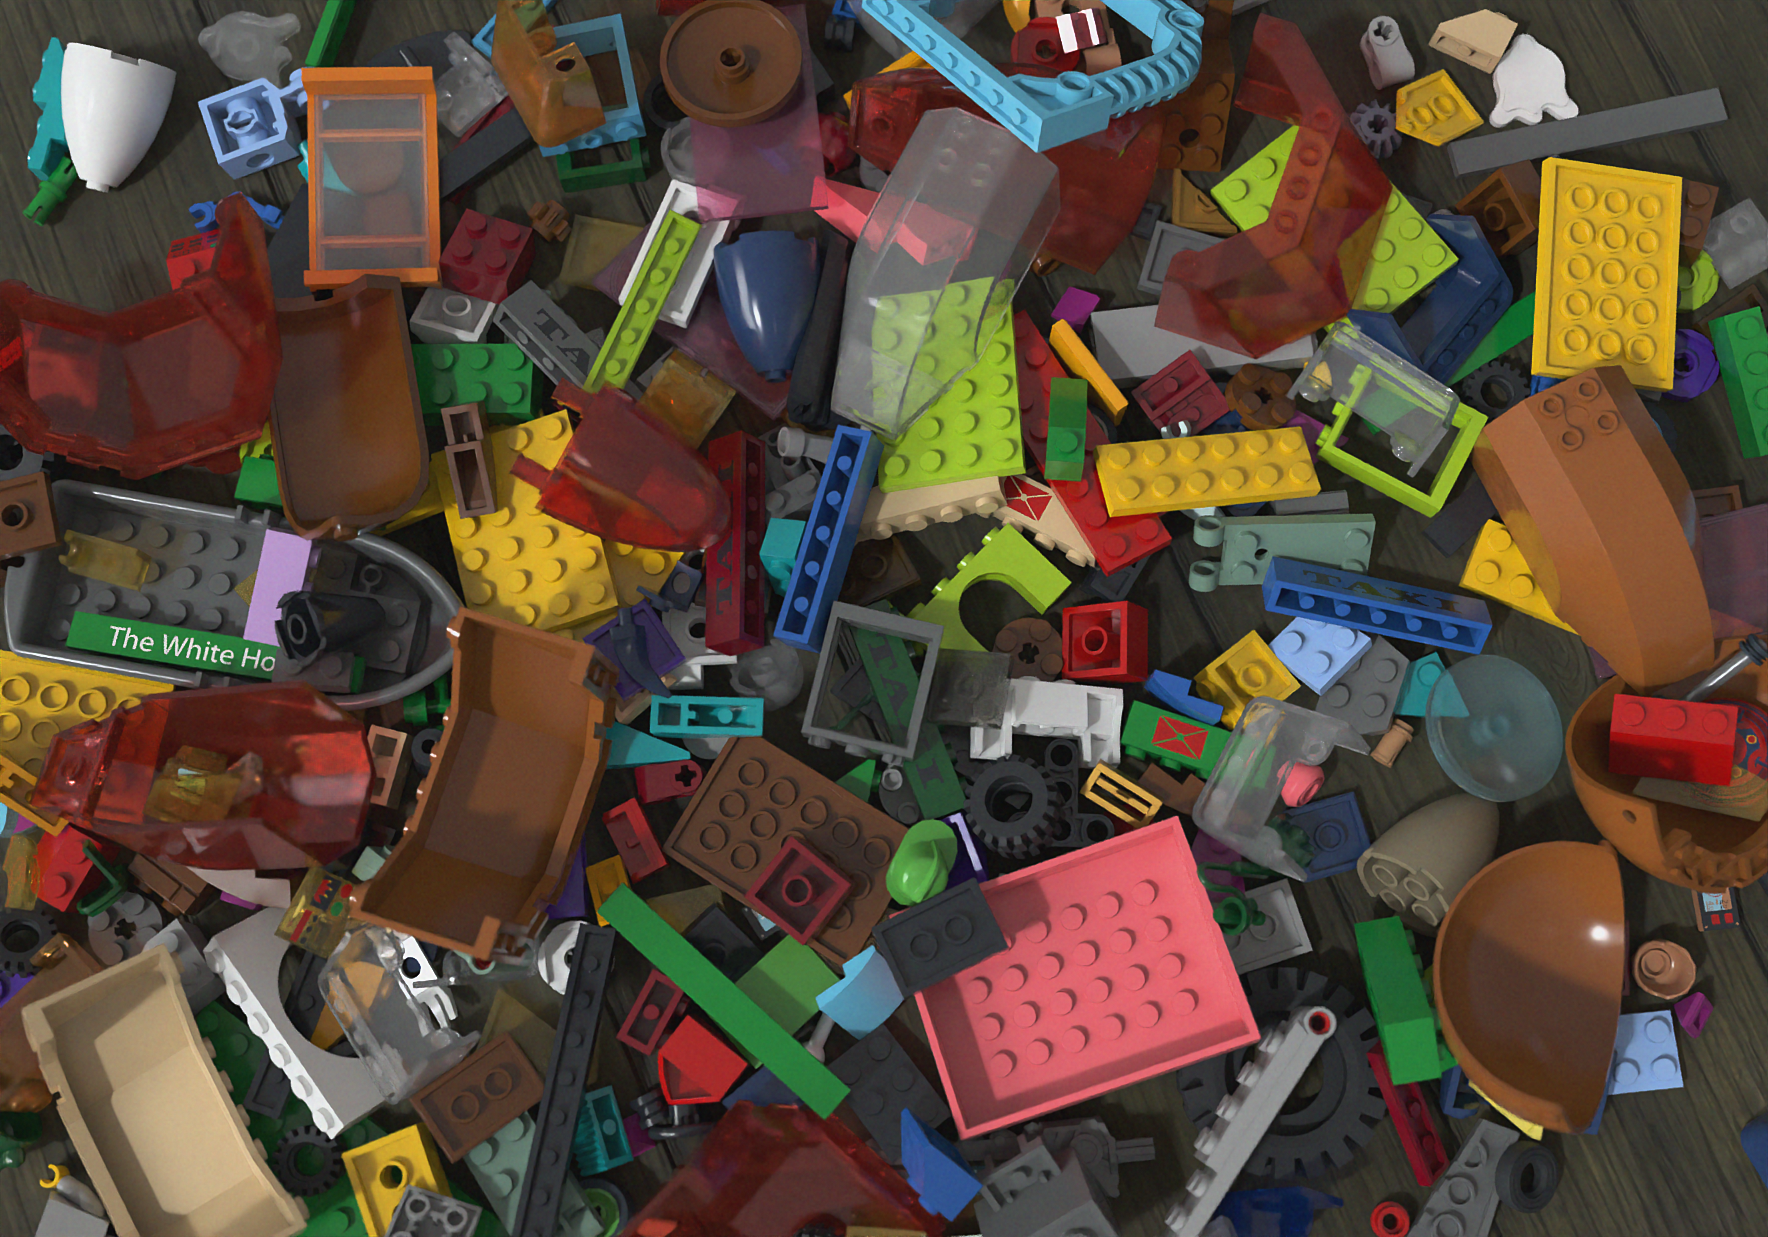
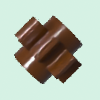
M550 199L547 204H541L537 201L527 213L532 221L528 227L533 228L534 235L547 244L552 239L562 242L572 230L567 222L571 217L570 214L554 200Z

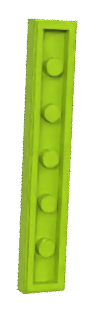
M671 209L669 210L581 389V396L612 411L614 410L701 230V224Z

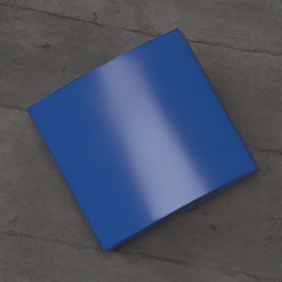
M1155 670L1149 676L1144 688L1170 712L1211 726L1220 721L1224 706L1189 696L1188 691L1191 680L1159 670Z

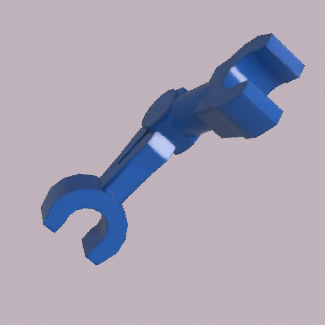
M238 191L233 192L228 196V199L215 204L213 201L197 203L189 208L190 213L196 219L206 215L203 221L195 224L196 229L201 233L214 230L223 222L222 217L233 212L255 215L277 230L285 217L280 209L271 205L265 207Z

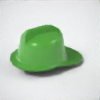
M934 819L920 821L912 826L904 836L886 874V887L891 897L900 904L916 906L941 894L945 890L949 880L948 875L955 862L958 849L957 839L952 829L944 822Z

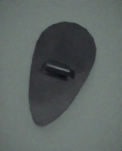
M461 30L432 32L396 44L376 54L366 63L365 67L432 66L433 78L438 90L460 68L472 46V39L469 33ZM419 99L366 100L375 110L387 115H401L419 106Z

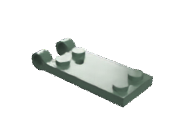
M1373 514L1200 516L1195 520L1194 541L1205 547L1218 546L1223 541L1221 562L1202 560L1191 564L1189 585L1194 590L1209 592L1215 590L1218 585L1263 584L1273 556L1367 576L1376 524ZM1259 549L1268 550L1262 555H1254Z

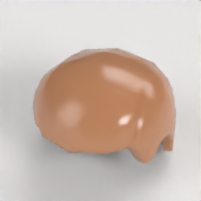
M1654 938L1653 940L1643 942L1635 950L1631 957V974L1638 986L1646 992L1664 999H1673L1686 994L1694 984L1696 965L1690 953L1682 946L1672 941Z

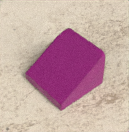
M1069 286L1052 312L1051 317L1058 321L1063 318L1073 330L1081 334L1089 322L1091 313L1095 312L1098 308L1101 298L1095 294Z

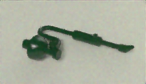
M1233 861L1230 864L1201 862L1197 866L1196 871L1200 882L1208 890L1231 893L1236 896L1225 898L1219 907L1213 911L1214 921L1218 923L1223 933L1230 936L1244 933L1251 924L1254 926L1264 925L1266 916L1264 912L1256 911L1258 909L1257 902L1251 897L1246 899L1245 895L1238 888L1211 883L1207 879L1204 869L1228 871L1233 876L1266 879L1268 876H1277L1290 880L1301 874L1300 869H1271L1266 863L1259 864Z

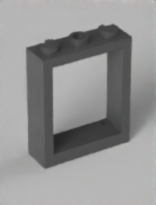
M834 601L801 731L804 737L809 738L808 744L830 749L831 743L846 746L845 753L859 757H867L868 752L883 755V762L898 766H904L905 761L913 762L943 638L944 626ZM843 624L929 644L905 746L818 726Z

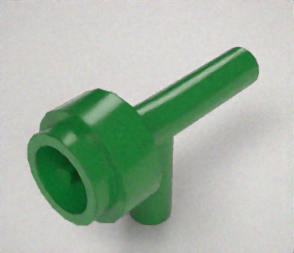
M447 672L433 681L434 700H427L426 689L418 690L403 697L406 724L413 723V727L429 726L430 714L446 712L448 706L451 705Z

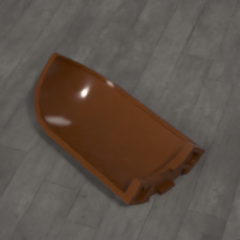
M364 274L349 285L333 290L334 297L316 302L314 295L297 298H265L252 312L279 494L284 514L293 531L307 541L335 539L340 542L351 541L358 538L359 534L387 526L418 504L429 482V450L399 277Z

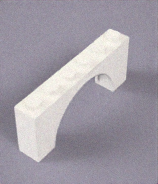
M298 906L293 909L268 907L213 936L203 951L205 961L209 969L213 973H217L226 985V991L231 1001L239 1005L248 1017V1024L252 1032L257 1036H261L269 1048V1054L274 1064L282 1068L291 1080V1087L295 1095L306 1102L313 1113V1119L317 1127L326 1132L332 1140L403 1094L413 1083L399 1064L404 1059L396 1048L382 1055L370 1058L341 1057L316 1047L295 1029L281 1004L278 990V973L285 951L301 940L310 924L307 921L297 942L290 940V937L303 915Z

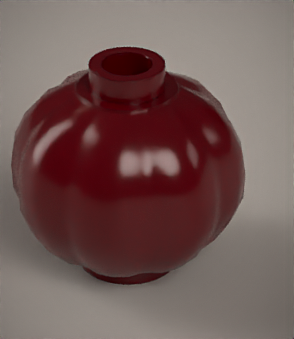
M831 112L829 115L816 113L807 117L798 126L796 135L793 137V148L796 156L801 160V167L810 175L815 177L835 176L842 173L853 163L858 152V143L852 128L848 125L849 121L844 115L838 112Z

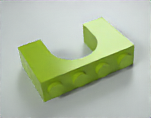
M1009 523L1001 530L994 527L981 541L985 546L977 555H974L972 552L968 553L956 566L960 572L951 581L947 577L942 579L931 592L935 597L926 606L920 602L907 615V618L944 626L937 662L967 691L974 685L979 675H984L993 666L996 659L968 633L961 622L959 600L965 590L981 581H1000L1013 587L1043 615L1072 583ZM918 642L927 652L929 644Z

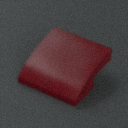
M1190 349L1131 392L1160 433L1162 427L1170 425L1172 434L1175 437H1179L1181 434L1179 422L1187 420L1190 423V437H1193L1230 411L1224 395Z

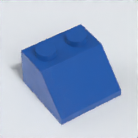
M905 1107L901 1112L902 1163L910 1175L907 1178V1182L921 1195L918 1200L927 1211L934 1216L940 1212L952 1221L983 1185L959 1148L908 1107Z

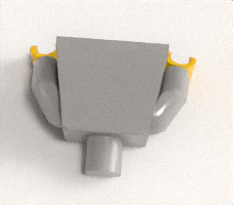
M48 1165L49 1168L55 1171V1179L52 1181L41 1178L40 1185L45 1188H56L57 1192L51 1191L35 1237H117L106 1234L110 1218L102 1201L92 1190L73 1176H70L66 1166Z

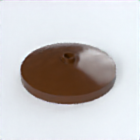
M707 0L695 5L672 24L663 40L660 51L661 75L671 100L686 115L701 123L716 127L733 128L748 126L774 115L791 99L802 75V49L795 28L780 11L760 0Z

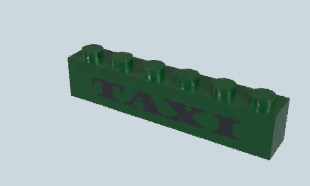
M886 599L864 607L900 616L897 607L890 608ZM848 626L893 743L905 746L921 674L916 675L912 662L917 661L910 640L903 642L900 637ZM928 703L913 762L905 761L903 768L923 819L940 820L965 810L964 800L969 799L965 794L968 784L964 777L958 779L953 768V765L958 763L956 754L950 742L943 743L939 730L944 729L942 719L937 708L930 710Z

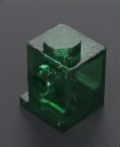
M1289 813L1276 815L1253 841L1285 874L1297 870L1303 872L1317 857L1313 853L1316 848L1309 843V835L1295 824L1291 826L1289 824L1293 819Z

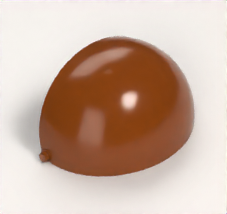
M1602 840L1598 842V845L1567 841L1540 843L1512 851L1496 859L1471 878L1450 905L1442 922L1434 953L1433 987L1440 1025L1453 1056L1467 1077L1491 1101L1514 1116L1546 1129L1576 1135L1582 1134L1588 1129L1600 1106L1612 1064L1622 1002L1626 935L1625 901L1617 851L1610 841Z

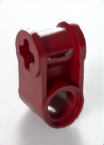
M692 760L656 763L635 768L640 806L656 805L672 801L673 799L695 795L707 775V770ZM688 769L697 774V778L691 779V786L682 782V777L688 776Z

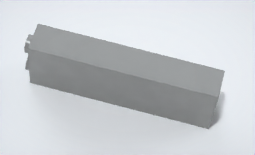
M1303 289L1092 312L1088 322L1092 355L1118 389L1140 386L1189 349L1211 378L1234 376L1247 363L1263 366L1272 371L1303 368L1304 364L1311 361L1314 355L1317 354L1316 335L1310 334L1308 322L1312 319V307L1310 301L1305 300Z

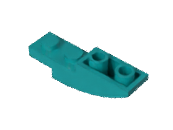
M51 37L49 47L43 54V67L40 78L33 88V101L44 112L37 122L38 133L34 146L28 152L27 168L41 181H47L61 161L60 159L64 157L65 152L70 153L65 135L61 102L62 68L67 48L58 38Z

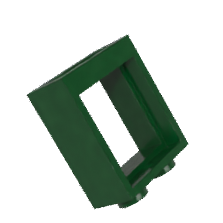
M623 103L550 115L551 123L628 108V104ZM641 137L630 139L633 160L575 169L573 151L561 155L556 154L559 181L564 192L571 193L647 181L645 168L651 167L648 146L642 147Z

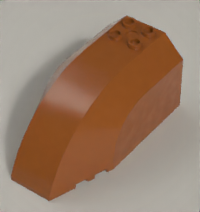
M1613 365L1589 369L1522 400L1483 427L1468 458L1555 616L1573 628L1582 637L1581 640L1589 647H1593L1608 661L1607 664L1642 697H1646L1712 667L1715 655L1714 636L1704 566L1700 520L1696 503L1678 462L1622 366Z

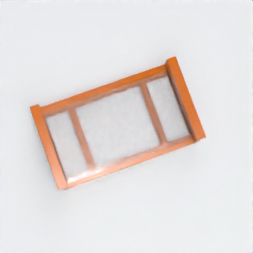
M432 66L301 68V81L307 94L309 270H304L305 287H309L311 292H316L319 289H338L349 285L364 274L399 277L401 287H433L442 290V278L439 267V259L442 253L438 99Z

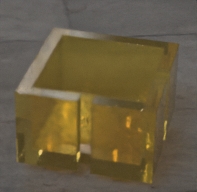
M675 349L628 415V418L689 460L737 391L710 372L706 377L700 375L699 373L703 367Z

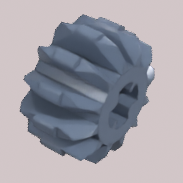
M1376 100L1372 101L1369 107L1363 103L1357 106L1355 113L1349 114L1346 120L1347 127L1345 128L1373 162L1377 161L1379 155L1385 160L1389 158L1393 150L1398 149L1401 145L1402 138L1400 136L1403 134L1396 130V113L1391 114L1389 112L1391 108L1390 103L1386 104L1383 108H1379Z

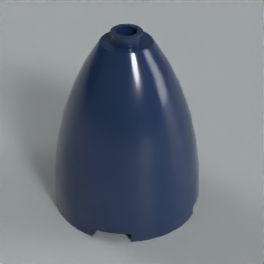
M759 231L740 234V240L734 244L726 246V243L719 242L713 249L716 282L721 304L734 339L758 376L765 378L767 383H782L787 381V376L793 373L796 355L814 307L821 269L820 242L814 237L808 238V241L795 238L792 231Z

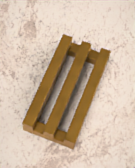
M1102 759L1098 761L1079 792L1137 829L1149 825L1164 801L1163 797ZM1102 772L1152 804L1151 807L1100 776V773ZM1093 784H1098L1144 813L1145 816L1142 819L1092 787Z

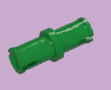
M66 157L60 159L61 161L47 181L42 180L38 185L40 188L39 192L26 210L22 212L31 220L37 210L41 209L34 223L40 226H44L45 221L59 202L64 203L67 199L65 193L78 177L74 165L65 174V171L72 162Z

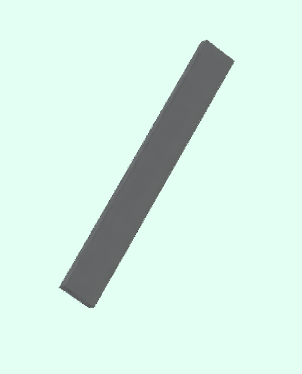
M1713 88L1450 142L1447 146V151L1455 179L1494 172L1500 167L1527 159L1532 164L1542 162L1551 154H1557L1562 158L1722 125L1728 118L1719 88Z

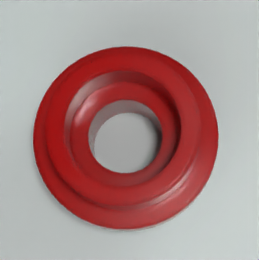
M1385 1201L1379 1203L1373 1209L1370 1216V1224L1378 1237H1404L1409 1230L1410 1219L1407 1211L1400 1204ZM1387 1214H1393L1395 1217V1223L1390 1228H1386L1383 1224V1218Z

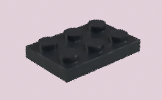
M975 877L871 928L905 1000L1010 949Z
M883 1023L827 1066L832 1073L851 1089L844 1097L845 1101L892 1164L902 1157L901 1112L905 1107H908L935 1130L953 1116L949 1108Z

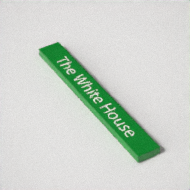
M79 611L74 613L65 645L71 650L269 682L272 681L277 648H280L279 646L246 640L241 637ZM355 656L351 692L344 694L357 695L360 693L367 660L364 657Z

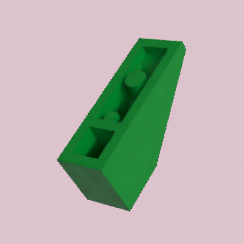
M1051 377L1044 479L1081 482L1085 452L1088 380Z

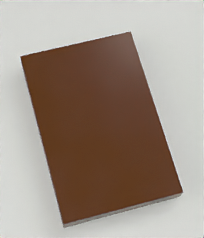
M507 1029L410 1097L409 1100L451 1163L454 1164L539 1103L542 1099L545 1083Z

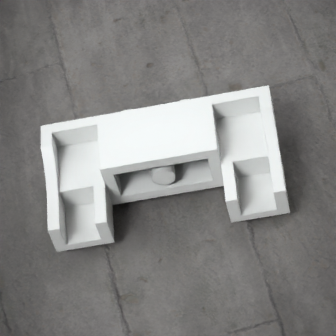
M979 675L974 683V718L971 721L970 758L997 760L998 757L1005 756L1008 759L1012 754V734L1076 739L1078 740L1079 768L1094 769L1100 759L1116 768L1120 764V725L1123 710V689L1075 685V682L1071 680L1044 682L1033 676L1014 679Z

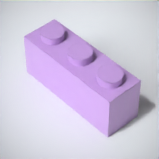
M271 527L266 530L243 639L279 646L275 632V620H281L282 608L276 609L277 603L284 594L291 591L313 592L314 583L308 581L311 568L317 569L321 557L322 547L316 546L317 540L307 541L294 531Z

